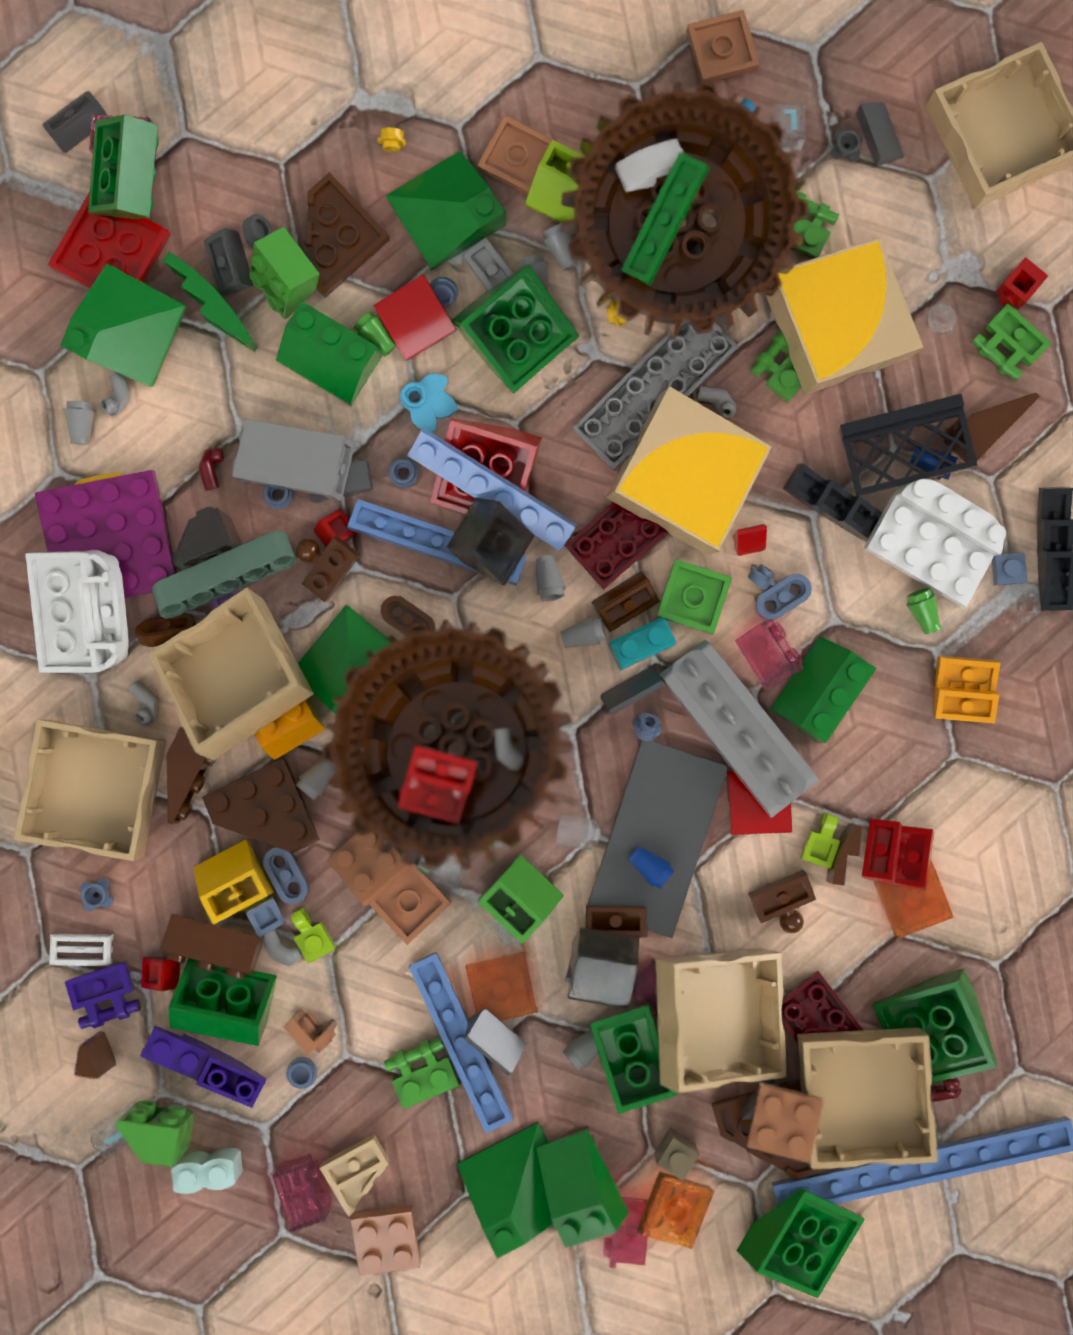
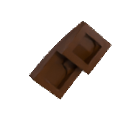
M849 823L839 837L840 844L831 869L827 871V882L845 886L847 855L860 856L861 825Z

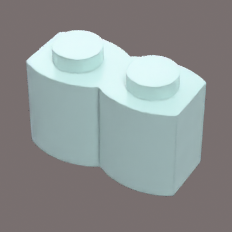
M221 1148L211 1154L195 1151L182 1156L171 1169L173 1191L181 1194H190L204 1187L211 1190H222L231 1187L243 1172L241 1150Z

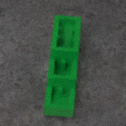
M168 251L162 261L171 272L184 279L181 288L185 293L203 305L199 313L205 321L255 352L258 348L238 316L216 289L192 267Z

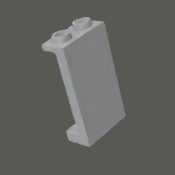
M249 419L245 420L244 428L241 429L239 434L240 445L238 453L232 463L233 478L246 484L251 482L322 495L330 500L342 502L355 446L352 441L341 435Z

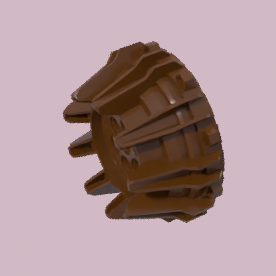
M676 82L673 91L660 94L656 93L653 86L649 87L645 101L637 99L632 94L620 100L619 117L611 120L601 115L597 123V129L600 134L595 141L583 137L579 149L585 157L573 158L568 171V175L577 183L578 189L562 193L561 205L573 208L574 218L562 221L561 232L576 236L568 245L572 260L585 261L590 267L581 277L579 284L584 286L590 281L597 282L605 293L598 298L596 305L600 307L614 297L619 301L617 316L627 322L639 314L646 316L645 335L651 333L654 321L667 323L670 327V339L674 340L679 334L681 323H689L698 335L711 332L715 320L725 331L734 325L731 313L739 308L747 317L752 316L758 311L754 295L756 293L767 296L775 294L782 285L778 273L787 274L794 267V263L786 258L790 248L796 249L804 240L794 230L795 223L808 216V202L799 198L798 194L796 195V191L805 184L804 178L795 179L791 165L796 158L795 152L784 153L780 145L785 133L777 122L771 124L762 123L757 118L761 108L756 107L754 112H752L744 105L735 101L738 95L733 92L729 100L719 97L720 95L717 94L716 86L713 83L702 82L695 92H685L681 82ZM677 139L685 155L707 164L710 169L699 189L701 198L693 201L685 216L686 225L679 228L670 246L671 252L666 254L651 286L623 273L621 269L643 227L640 216L650 213L658 196L656 189L663 186L668 175L657 177L653 187L625 192L615 166L616 163L644 148ZM705 214L712 215L716 220V226L707 227L704 225L702 216ZM689 241L697 242L700 245L701 253L697 255L689 253L686 243Z
M443 620L438 631H429L422 622L410 625L405 639L398 641L393 635H390L388 638L391 644L376 654L370 650L366 652L370 660L363 668L350 667L343 678L348 690L344 697L333 698V702L339 705L334 724L326 723L325 728L334 732V736L331 742L322 747L323 760L334 764L337 772L327 782L329 786L341 790L345 801L338 808L347 814L354 812L355 815L351 827L359 835L365 836L374 832L380 834L377 850L388 854L394 846H398L404 849L401 862L413 865L421 854L425 867L441 869L449 855H456L460 868L469 870L471 854L484 850L487 861L495 863L497 862L495 843L500 842L513 849L523 842L520 827L527 820L541 830L544 828V825L534 817L543 801H549L557 807L560 805V802L547 793V790L551 783L565 781L568 766L557 756L575 751L572 741H560L559 729L572 724V718L570 714L555 713L553 710L554 705L562 697L556 681H543L549 672L546 664L541 662L532 668L526 661L530 655L528 647L523 643L512 650L506 647V634L504 631L492 627L486 633H481L480 635L479 627L472 621H470L467 630L454 628L449 620ZM456 712H464L465 719L462 724L452 725V716ZM429 725H436L437 731L435 736L430 739H424V729ZM510 728L511 744L524 756V764L519 770H510L497 760L495 729ZM489 729V739L484 743H477L476 734L478 731ZM454 742H460L462 750L456 757L474 762L480 759L486 760V771L479 775L474 774L459 824L397 808L415 746L448 754L449 746Z

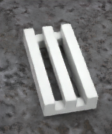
M53 933L50 935L49 965L111 966L113 964V958H111L113 946H111L114 934ZM58 941L104 942V946L57 945ZM57 952L103 953V958L57 957Z

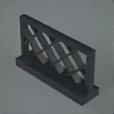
M962 393L841 424L839 432L856 496H863L903 486L920 479H931L977 467L963 409ZM958 417L960 430L955 438L939 430L944 420ZM939 421L936 427L931 425V423ZM923 426L933 432L925 445L909 437L915 427ZM909 429L906 435L899 432ZM961 433L964 443L958 440ZM894 434L903 439L895 453L879 445L884 435ZM935 434L952 442L944 456L927 448ZM879 437L876 443L870 440ZM863 441L873 448L863 461L853 455L851 444ZM905 442L921 450L913 464L898 456ZM955 444L966 450L969 462L956 464L946 457ZM876 449L891 457L883 472L867 463ZM924 452L940 460L935 470L926 472L916 466ZM894 459L910 468L904 478L896 480L886 474ZM855 462L861 465L858 471L856 469ZM942 463L949 465V467L939 469ZM864 467L880 475L873 486L861 488L859 475ZM913 470L919 473L917 475L909 476ZM882 478H885L889 481L879 484Z

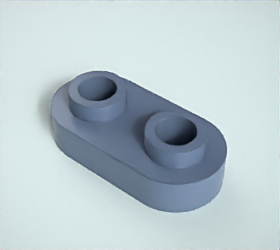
M792 574L758 596L755 602L757 614L762 619L768 621L780 618L809 598L812 591L810 581L801 574ZM791 585L798 586V595L791 594ZM766 601L774 603L775 608L773 611H768L765 608Z
M278 847L270 849L264 856L263 866L276 892L285 903L297 904L301 902L309 893V882L294 854ZM277 856H282L285 859L283 867L276 864ZM292 882L299 885L298 893H293L290 890Z

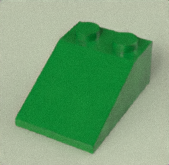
M648 1004L590 1022L618 1114L677 1096L675 1091L660 1085L659 1037Z
M588 1129L538 1145L536 1150L551 1220L565 1248L616 1233L630 1212Z

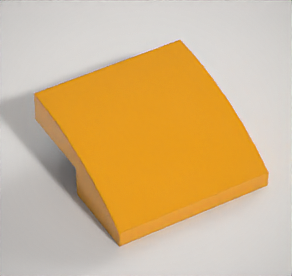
M938 655L934 687V718L995 723L1000 696L996 689L1001 663L998 660Z

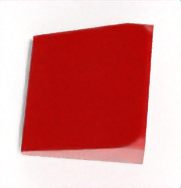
M342 509L319 520L314 528V533L325 547L336 536L347 542L358 534V532L348 529L347 526L350 519Z
M764 524L738 529L732 535L738 556L761 552L766 549L767 527Z
M143 957L141 988L157 991L176 989L180 978V962L166 959L165 957Z

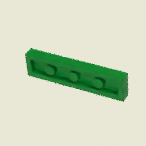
M679 152L621 269L623 273L651 286L710 169L707 164Z

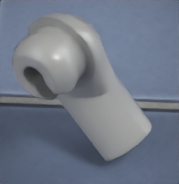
M113 373L109 376L113 393L109 398H105L100 403L102 412L110 416L120 414L130 400L125 376L120 373Z
M699 386L697 401L712 403L719 415L725 419L734 416L736 404L726 390Z
M137 680L128 689L140 701L136 720L141 725L151 724L158 716V698L144 684Z
M510 728L495 729L497 760L510 770H519L524 764V756L511 744Z
M275 929L261 936L269 956L273 960L286 966H291L302 958V952L298 946L294 945L288 948L281 944Z

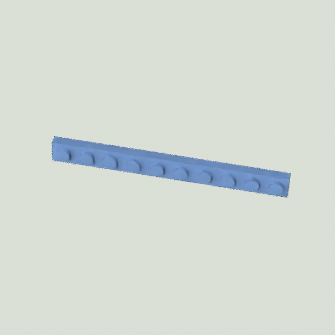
M1065 1116L937 1145L938 1163L903 1165L868 1163L857 1167L828 1169L825 1172L797 1180L788 1178L771 1183L776 1205H779L800 1188L808 1190L835 1204L1071 1152L1073 1151V1127L1071 1119Z

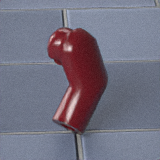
M220 447L207 448L204 450L198 468L205 491L219 487L214 468L216 463L224 461V453Z
M952 1078L944 1080L943 1085L931 1086L930 1102L958 1098L962 1091L959 1088V1079Z

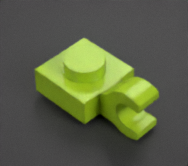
M826 812L823 813L819 832L809 830L800 856L802 860L831 869L840 844L839 839L832 837L838 824V817Z
M304 907L293 912L290 917L296 928L301 932L294 936V940L308 964L336 948L322 921L313 925Z

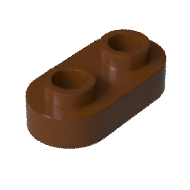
M401 596L388 597L381 605V616L384 621L405 636L408 635L410 625L420 622L424 623L429 631H436L434 620ZM396 606L402 609V614L399 617H394L391 613L392 609Z
M188 613L173 618H152L141 622L136 627L135 633L141 645L156 647L164 644L181 631L195 626L196 622L194 617Z

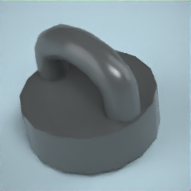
M253 214L243 221L242 230L244 238L251 248H253L254 242L272 233L270 223L262 215Z

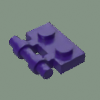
M126 961L64 981L73 1011L83 1007L86 1009L87 1015L78 1018V1024L81 1029L91 1026L92 1028L104 1026L106 1021L116 1018L122 1020L130 1017L131 1013L141 1010L138 999L127 1002L124 994L135 990ZM111 999L113 1007L104 1010L99 1008V1002Z

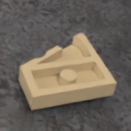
M375 1134L320 1162V1170L347 1216H350L355 1211L360 1199L369 1192L373 1186V1181L382 1174L388 1165L389 1158Z

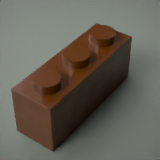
M171 914L159 950L168 953L166 959L184 963L186 958L197 961L196 967L214 971L215 966L226 968L225 975L243 979L244 974L253 976L263 940L260 937Z

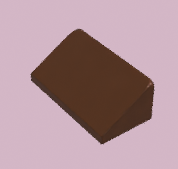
M639 572L594 599L592 605L608 631L612 632L656 605L660 600L649 579L642 572Z
M586 905L585 936L648 937L647 907Z
M100 1031L79 1045L74 1071L75 1076L99 1079L116 1065V1060L105 1032Z

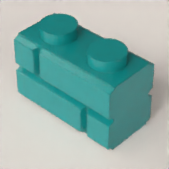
M662 617L610 641L608 647L621 671L677 643L666 619Z

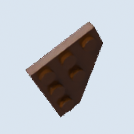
M330 172L308 191V218L305 236L306 256L320 273L316 289L324 298L330 295L390 240L389 235Z
M284 758L202 797L212 824L291 853H295L320 840L301 793L296 786V781L287 760Z
M799 1079L778 1084V1087L801 1092ZM755 1091L711 1103L719 1133L723 1138L730 1142L733 1141L745 1148L749 1153L768 1164L776 1166L796 1180L825 1172V1169H811L809 1163L747 1147L752 1119H743L739 1110Z

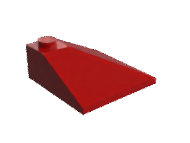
M451 418L445 441L526 492L542 437L514 428ZM436 475L430 503L505 527L515 528L516 523L444 478Z

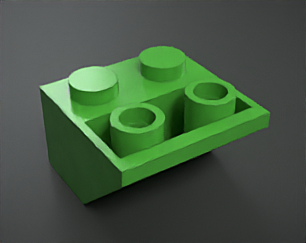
M282 227L254 242L249 276L253 285L258 289L261 288L267 296L270 307L275 312L278 311L285 320L295 312L301 301L304 302L316 290L320 273L287 230Z
M520 854L479 897L478 903L523 945L545 921L564 895Z
M139 1101L117 1119L116 1127L142 1163L173 1167L189 1149L195 1112L186 1111V1107L181 1105H169L165 1108L156 1106V1103L152 1101Z

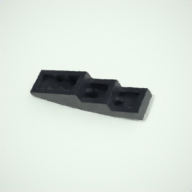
M803 463L797 464L783 487L785 491L865 542H867L882 515L881 511L862 497L853 496L833 480H825Z
M1039 487L1037 560L1040 605L1043 611L1073 610V519L1071 518L1073 488Z

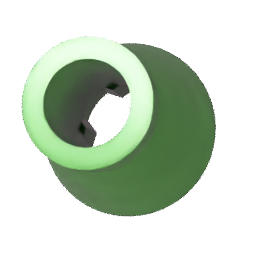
M371 311L355 324L354 329L358 332L357 335L376 345L384 357L396 347L395 342L392 340L379 316H374Z
M930 588L920 589L907 595L908 603L906 605L923 629L924 634L940 630L942 627L939 622L936 595L931 593Z

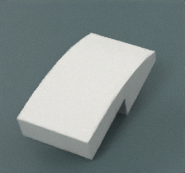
M673 139L652 145L616 163L615 169L625 192L653 187L657 177L668 175L679 152L683 153L678 140Z

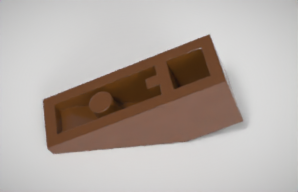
M1036 392L979 411L966 419L976 461L1040 397ZM958 419L947 429L950 436L954 438L960 430ZM961 433L958 440L964 443ZM946 439L943 441L948 446L952 443ZM954 444L952 450L964 462H969L966 450Z

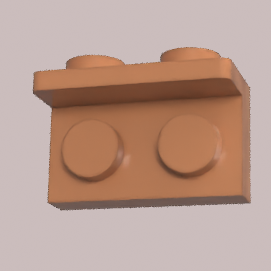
M300 1009L289 1019L283 1028L303 1051L309 1055L313 1050L320 1053L332 1042V1038L336 1035L334 1029L338 1023L333 1019L320 1031L318 1028L320 1024L315 1016L309 1011L305 1013Z

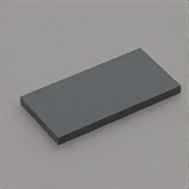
M641 740L587 905L647 907L648 930L673 938L728 766L653 741ZM639 846L670 862L669 866L675 870L661 889L655 885L652 887L629 861V858Z

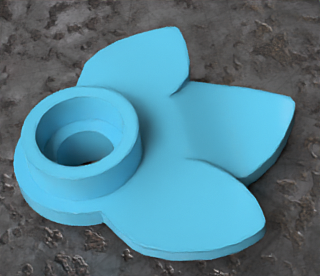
M428 374L420 382L406 384L400 392V401L403 407L410 411L412 422L421 430L425 428L434 433L437 427V418L449 417L458 410L453 398L443 392L448 383L446 376ZM417 393L420 395V400L412 402L410 401V396Z

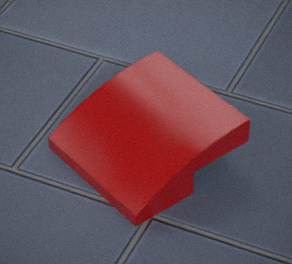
M424 274L373 305L396 346L407 361L457 331L444 305L440 303Z
M415 746L397 808L459 824L478 762Z
M727 771L730 833L732 835L792 833L791 803L770 818L735 772Z
M870 818L862 878L889 885L927 891L934 839L933 829L902 826L901 822Z

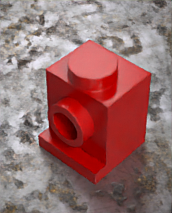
M1025 257L995 291L1000 295L998 297L999 302L1003 306L1010 304L1019 310L1046 280L1048 275Z

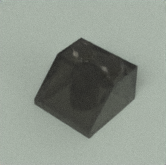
M476 498L446 547L464 564L494 581L506 585L533 540L534 535L500 501Z
M206 507L197 511L196 517L189 519L172 559L174 565L185 570L242 545L231 517L219 508Z
M580 927L572 941L567 999L628 1008L638 969L640 937Z

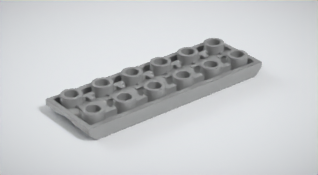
M715 322L711 332L698 335L689 323H681L679 334L674 340L670 339L669 332L572 430L614 471L633 452L638 442L640 431L659 394L670 386L685 396L690 397L739 346Z
M706 639L658 675L770 818L819 781L812 769Z

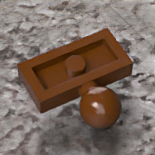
M338 536L331 540L322 554L316 541L312 539L301 540L296 547L297 557L303 562H313L315 564L302 582V585L323 602L328 601L360 554Z
M804 870L748 893L760 923L780 916L781 928L791 934L799 932L804 925L802 914L794 909L816 900L809 878Z

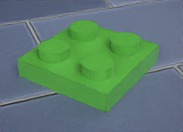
M675 559L656 617H664L668 621L713 635L732 577Z

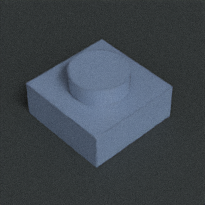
M1024 553L994 555L991 561L994 586L1028 582Z
M271 894L244 908L258 937L286 923Z

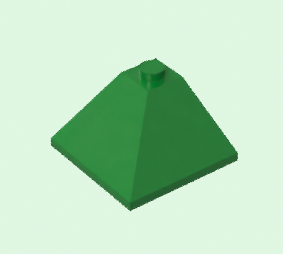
M458 151L386 195V199L431 270L436 269L506 226L504 209L490 187L461 151Z
M106 264L72 315L60 346L86 360L154 387L187 305L110 264Z
M528 264L474 300L451 320L469 345L513 394L580 337Z
M345 605L298 662V665L314 693L313 695L336 714L339 705L333 702V698L345 696L348 688L343 677L350 667L363 668L370 662L366 652L370 650L376 654L391 644V642L353 609Z
M964 968L935 976L873 1003L883 1029L919 1027L929 1036L931 1084L997 1068V1062L979 1002Z
M539 1122L457 1163L483 1232L497 1259L525 1245L553 1225L536 1150L538 1145L548 1142Z
M800 1188L754 1222L736 1251L756 1273L819 1298L865 1219L844 1207Z

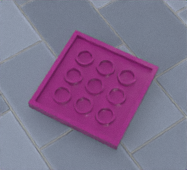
M154 470L35 493L47 552L99 550L108 555L115 556L119 562L122 574L124 598L152 593V586L156 582L177 573Z

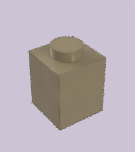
M669 1128L654 1152L657 1165L684 1181L700 1155L695 1143L672 1128Z

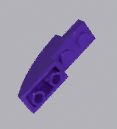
M156 1025L140 1054V1057L197 1080L196 1085L251 1108H253L266 1082L265 1077L228 1054L187 1034L179 1036Z

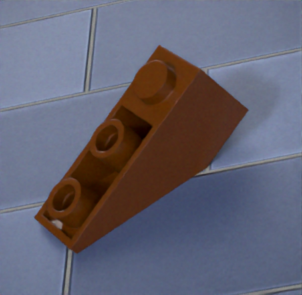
M183 727L179 728L167 752L168 823L171 825L180 823L181 820H186L193 806L190 804L194 793L198 794L205 784L206 778L203 775L207 767L213 766L216 761L195 753Z

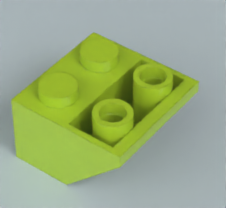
M552 140L538 165L525 206L559 223H562L564 220L573 219L574 209L561 205L562 193L578 189L577 183L568 175V171L573 158L585 156Z

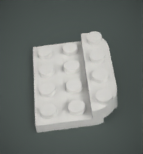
M920 479L898 488L893 493L863 549L958 606L967 607L994 555L1001 554L1006 530L990 513L939 482L930 479Z
M99 550L25 553L39 672L96 673L114 667L121 661H124L128 656L129 638L123 579L117 558Z

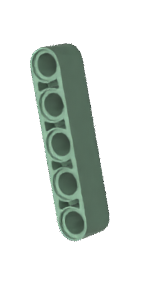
M274 531L156 582L152 586V593L160 616L163 618H173L288 569L295 564L296 557L287 533L284 531Z

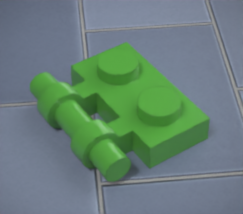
M798 192V197L808 202V213L815 216L813 223L805 219L795 223L794 230L804 240L796 249L790 248V250L809 259L818 258L831 233L822 228L821 225L823 221L835 225L840 214L829 210L830 206L824 203L819 205L807 199L806 194Z
M1010 304L1005 305L985 327L993 335L989 341L979 333L971 342L979 349L978 353L983 358L987 356L999 367L997 371L1003 376L1007 374L1014 382L1023 374L1015 366L1020 360L1029 367L1051 345V342ZM999 343L1003 344L1012 353L1009 358L996 348Z
M778 331L772 338L773 343L769 348L757 356L755 359L756 363L750 371L756 377H760L764 371L772 375L765 385L788 403L801 388V384L790 359L783 332ZM782 350L788 357L779 366L775 363L774 359Z
M441 1037L429 1041V1039L421 1041L419 1046L406 1052L400 1050L394 1053V1057L384 1060L388 1072L397 1068L401 1070L402 1075L393 1078L392 1083L403 1109L460 1085L449 1055L437 1059L435 1052L444 1049ZM423 1057L426 1059L427 1064L412 1070L411 1062Z

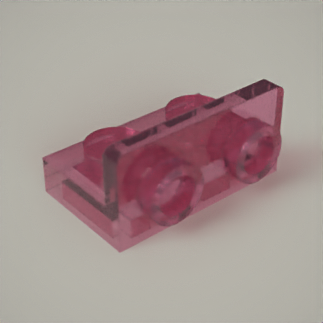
M774 620L761 622L735 640L765 691L774 688L792 675L804 670L801 665V656L794 648L789 646L785 639V630L779 623H775Z
M622 1197L630 1213L616 1233L611 1234L610 1237H604L603 1257H608L609 1268L616 1269V1263L645 1265L651 1208L650 1199Z

